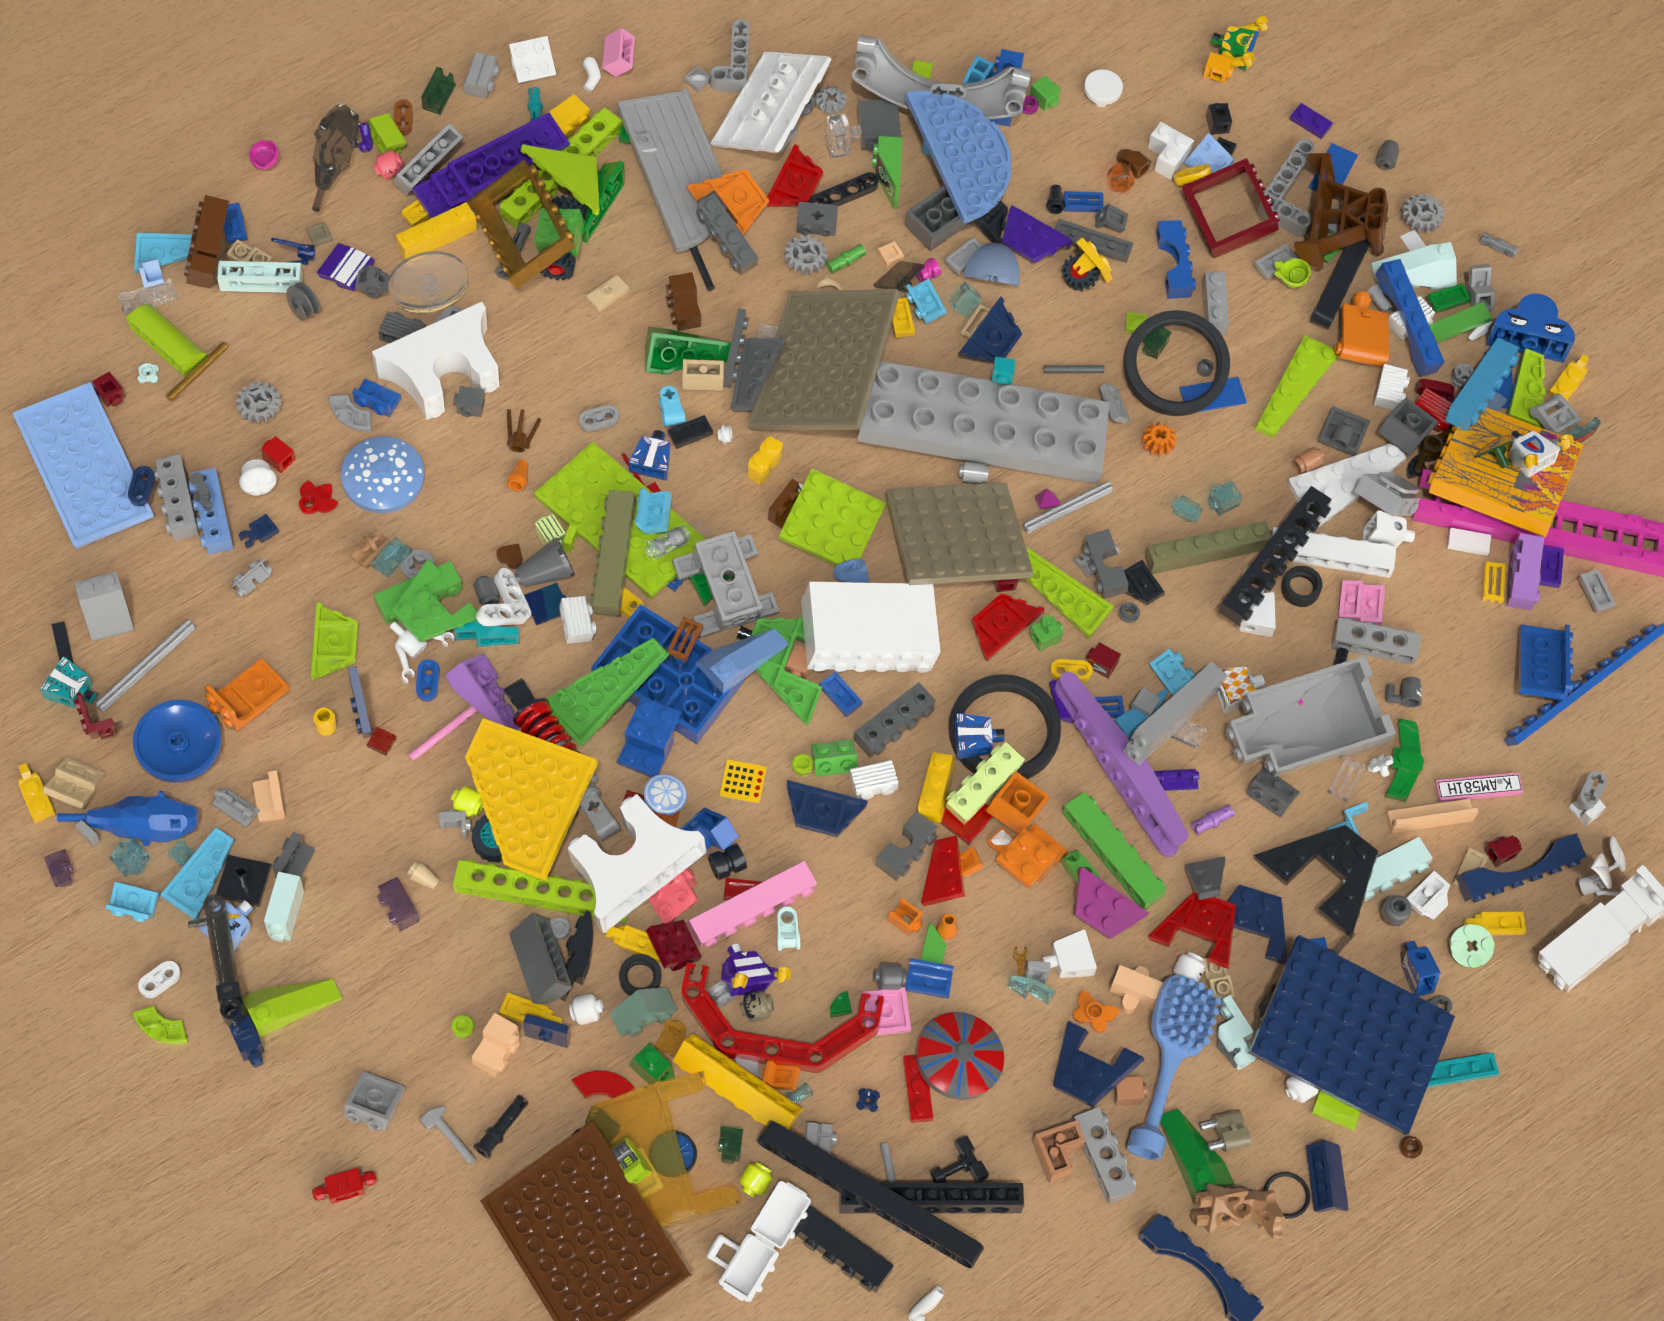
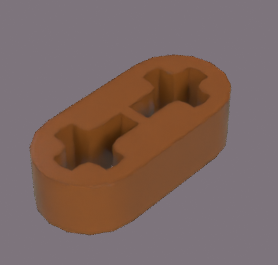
M403 99L395 103L394 123L401 134L406 136L412 132L413 111L412 104L408 100ZM402 108H406L405 114L401 113ZM402 121H405V128H401Z

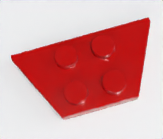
M794 144L767 196L769 199L767 207L798 206L799 202L809 203L811 196H813L823 177V170L818 165H815L808 155L805 156L799 150L800 147L797 144Z
M1003 593L997 596L975 615L971 621L985 660L988 662L1042 615L1045 609L1041 606L1037 608L1026 604L1027 601L1014 599Z

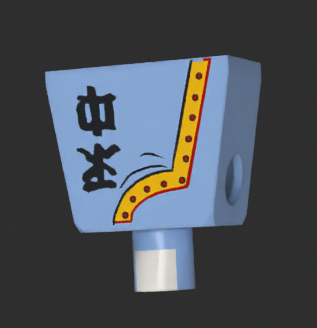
M245 900L236 908L229 902H224L201 918L197 924L200 931L214 943L220 940L230 941L229 956H231L251 928L246 916L253 908Z

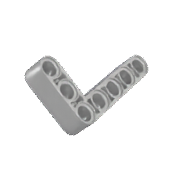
M1302 139L1297 143L1264 192L1265 196L1269 195L1272 201V211H1277L1280 221L1278 226L1298 237H1304L1308 234L1312 217L1309 213L1284 199L1308 165V154L1314 151V144L1308 139ZM1259 202L1257 213L1260 217L1268 220L1263 206Z

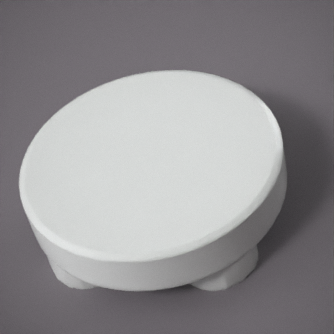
M1100 69L1091 72L1086 77L1083 90L1086 96L1098 107H1105L1120 98L1123 83L1116 73Z

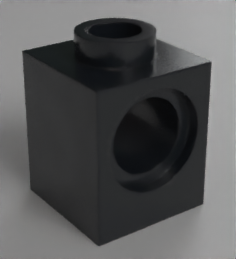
M1228 103L1209 105L1206 119L1210 134L1229 133L1232 118Z

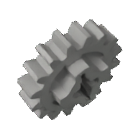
M1418 193L1417 197L1411 195L1410 199H1406L1402 208V218L1406 219V225H1412L1411 230L1416 227L1419 233L1422 229L1428 233L1430 229L1435 231L1437 226H1441L1445 217L1443 213L1445 207H1440L1441 201H1435L1436 196L1429 198V193H1426L1425 196Z
M800 234V239L793 237L792 242H787V248H785L784 252L788 268L794 267L795 273L800 270L801 275H804L805 271H808L809 275H812V270L819 272L820 267L824 268L828 255L824 242H818L817 236L812 239L810 234L807 235V238H804L802 234Z
M260 381L257 382V385L250 382L249 388L243 386V392L237 393L236 405L238 413H241L242 419L248 417L249 423L253 420H256L257 424H260V420L268 423L267 418L275 419L274 412H280L279 406H282L280 393L276 392L275 386L270 388L268 382L264 385H261Z

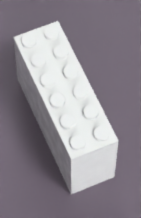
M809 582L801 600L807 669H814L815 671L830 669L838 672L845 670H855L857 672H864L866 670H876L877 672L896 670L897 672L917 671L920 673L931 671L941 653L933 584L909 586V584Z

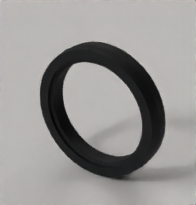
M1165 311L1146 319L1130 336L1124 352V375L1131 392L1144 406L1163 415L1186 416L1203 410L1221 394L1229 376L1230 354L1219 330L1205 318L1188 311ZM1164 326H1184L1198 332L1208 341L1215 354L1217 366L1215 379L1211 387L1204 394L1192 400L1178 402L1163 399L1147 388L1137 369V351L1142 340L1152 331Z
M992 675L975 681L959 695L949 717V738L955 755L957 756L956 713L965 714L968 707L975 700L986 694L1012 692L1033 702L1041 711L1046 721L1047 741L1043 749L1034 758L1023 763L1016 771L1026 779L1040 773L1054 757L1061 737L1060 716L1052 698L1034 682L1015 675ZM975 756L959 759V761L975 774L977 772L976 767L983 759Z

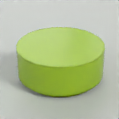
M807 754L796 755L792 761V770L799 776L809 775L813 770V759Z
M467 1015L457 1016L451 1024L452 1032L460 1039L470 1037L474 1032L473 1020Z

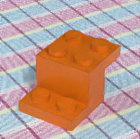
M1034 824L1028 831L1023 829L996 857L995 862L1029 889L1035 881L1040 883L1061 861V858L1068 853V850L1037 824Z

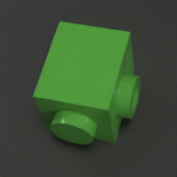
M1046 75L1031 85L1030 96H1034L1037 99L1039 107L1043 111L1050 107L1053 108L1059 103L1061 90Z

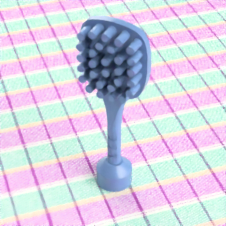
M1181 975L1168 977L1162 984L1154 1005L1152 1032L1162 1050L1160 1073L1146 1123L1131 1131L1127 1150L1130 1153L1144 1159L1160 1160L1162 1158L1166 1139L1159 1129V1124L1173 1077L1184 1058L1196 1056L1204 1046L1210 1044L1208 1037L1213 1035L1212 1026L1217 1023L1214 1016L1219 1014V1009L1215 1008V1006L1221 1004V999L1219 997L1214 998L1213 989H1206L1204 983H1198L1193 978L1190 979Z

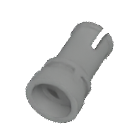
M1378 284L1367 291L1372 302L1377 305L1381 312L1389 313L1393 309V306L1383 295L1384 292Z

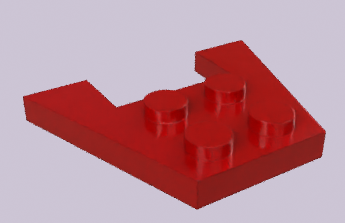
M1194 891L1148 938L1150 941L1169 947L1177 931L1180 930L1216 944L1208 957L1209 962L1229 969L1236 905L1216 897L1198 900Z

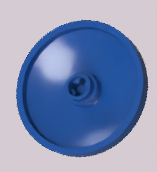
M170 700L154 706L140 719L133 735V749L140 766L152 777L174 783L189 781L204 774L217 760L222 745L220 727L214 715L204 706L189 700Z

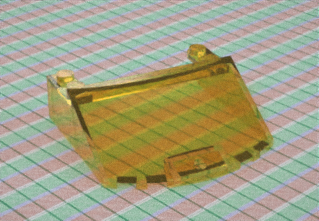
M704 1071L663 1082L658 1081L590 1107L585 1126L594 1121L611 1148L625 1137H628L653 1170L650 1175L638 1184H635L663 1229L736 1210L741 1204L739 1193L732 1187H724L693 1196L667 1101L701 1092L706 1085Z

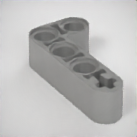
M738 19L732 25L730 66H715L711 69L710 85L715 91L741 92L747 83L750 26L746 20Z

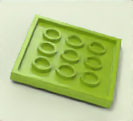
M811 469L778 539L834 566L844 561L860 559L886 503L815 469Z

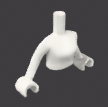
M395 621L391 624L390 628L399 636L395 643V650L403 667L401 679L407 684L409 681L404 675L410 674L413 678L415 675L414 671L409 668L405 653L414 659L426 648L428 643L425 641L419 643L408 630H404ZM446 632L433 639L440 640L442 646L448 647V643L444 639L449 638L454 642V635Z

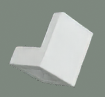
M1588 793L1586 796L1587 802H1590L1591 793ZM1600 799L1592 809H1583L1577 800L1569 806L1570 811L1584 826H1587L1599 817L1606 808Z

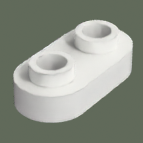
M173 961L161 963L140 979L138 983L140 993L146 998H155L180 979L181 971L179 966ZM168 972H173L171 977H166ZM154 985L155 988L153 990H147L148 986Z

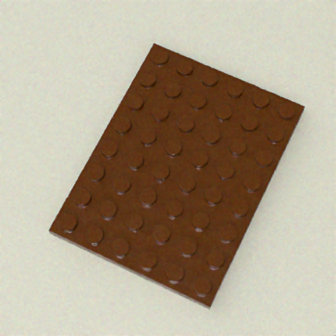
M594 1121L480 1200L554 1321H629L692 1276L635 1184L627 1181L624 1176L625 1173L619 1165L620 1163L611 1151V1146Z

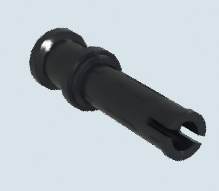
M517 1095L494 1126L485 1130L486 1134L480 1142L473 1145L476 1152L484 1158L489 1159L491 1157V1152L494 1148L503 1142V1135L525 1107L528 1106L529 1103L527 1101L523 1102L525 1099L522 1096Z

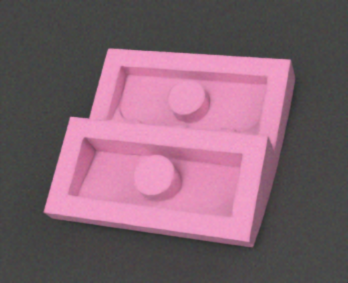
M1342 580L1339 618H1351L1354 621L1371 622L1374 625L1382 626L1385 585H1364L1363 581Z

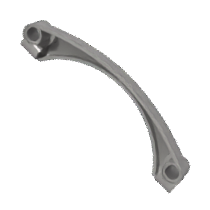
M859 35L852 77L854 81L885 100L910 110L905 99L906 92L930 91L934 84H948L927 79L905 67L889 51L882 39ZM1008 67L1002 72L982 81L953 85L963 86L966 90L965 101L982 110L983 115L988 119L1017 116L1023 110L1026 89L1029 86L1032 71ZM859 69H862V70H864L866 73H861V72H859L858 70H859ZM937 90L934 94L940 95L942 93L941 90ZM956 91V94H949L955 95L958 98L961 96L960 91ZM1016 102L1019 105H1012L1011 103Z

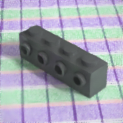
M712 194L699 202L696 215L701 222L705 223L710 236L716 239L721 252L727 255L732 268L735 271L737 270L741 276L757 266L758 256L716 195Z
M918 682L854 732L853 740L869 758L875 754L879 755L890 742L895 743L902 737L903 732L907 729L912 730L915 728L920 719L929 717L935 710L936 700Z

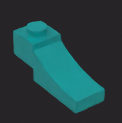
M995 357L990 381L1000 384H1012L1016 359Z
M473 621L465 624L462 628H454L455 641L476 639L477 647L520 644L518 627L484 626L479 622Z

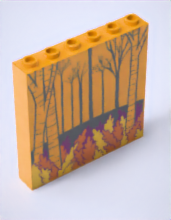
M1486 408L1483 414L1479 413L1480 418L1475 426L1471 425L1468 431L1454 425L1452 431L1455 433H1450L1446 442L1449 446L1444 445L1440 455L1443 459L1438 458L1434 470L1437 472H1432L1428 483L1431 484L1429 493L1546 537L1584 444L1574 441V444L1570 445L1568 449L1564 450L1561 448L1555 463L1527 478L1519 467H1513L1511 458L1509 457L1512 443L1505 445L1507 448L1505 456L1509 463V466L1506 468H1501L1494 451L1477 458L1474 456L1490 442L1501 436L1510 435L1515 430L1522 436L1536 431L1541 436L1549 439H1560L1561 435Z

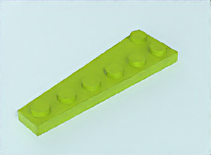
M1026 547L1033 576L1032 578L1024 579L1090 639L1112 612L1114 606Z

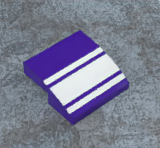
M338 243L319 268L317 274L320 278L335 281L338 287L354 291L358 271L368 265L372 266L375 260L357 249Z

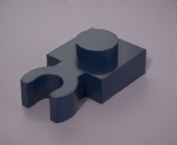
M265 514L249 524L251 530H244L238 536L240 540L249 538L245 542V547L250 548L254 545L255 540L258 539L260 543H263L279 533L269 516Z

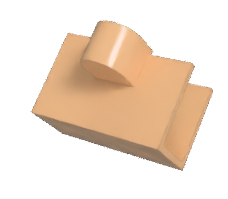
M1120 965L1109 992L1124 997L1121 1003V1010L1126 1014H1132L1138 1004L1151 1010L1154 1009L1163 982L1149 977L1148 969L1143 966L1131 970Z

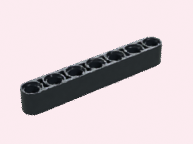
M1361 216L1360 220L1365 223V217ZM1367 239L1346 246L1312 315L1311 322L1327 329L1330 328L1370 246Z

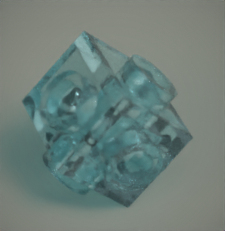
M135 839L120 842L109 857L124 877L142 873L150 859L143 847Z

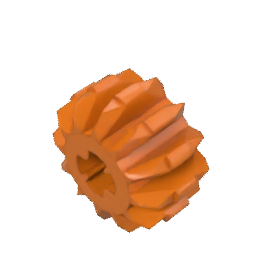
M1159 421L1156 425L1151 423L1144 430L1142 443L1145 444V450H1151V455L1155 452L1158 453L1159 457L1163 453L1168 455L1170 450L1175 448L1177 435L1174 434V428H1168V423L1164 426Z

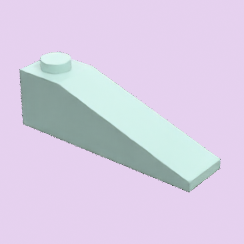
M1451 242L1429 245L1371 263L1375 282H1378L1375 274L1383 262L1401 259L1412 287L1419 288V286L1431 287L1430 290H1442L1457 285L1456 256Z

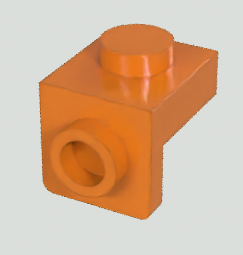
M767 1061L766 1068H764L762 1073L763 1082L777 1090H796L800 1069L797 1066L776 1065L772 1061Z

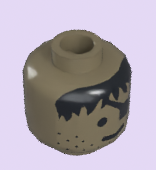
M763 990L745 994L743 1003H740L742 1016H747L751 1022L768 1019L771 1016V1012L774 1011L771 995L766 994Z

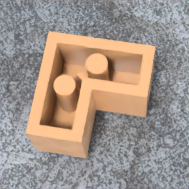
M494 1013L483 1030L484 1039L471 1057L472 1064L494 1077L499 1072L502 1073L508 1065V1057L511 1053L515 1054L520 1046L518 1026Z

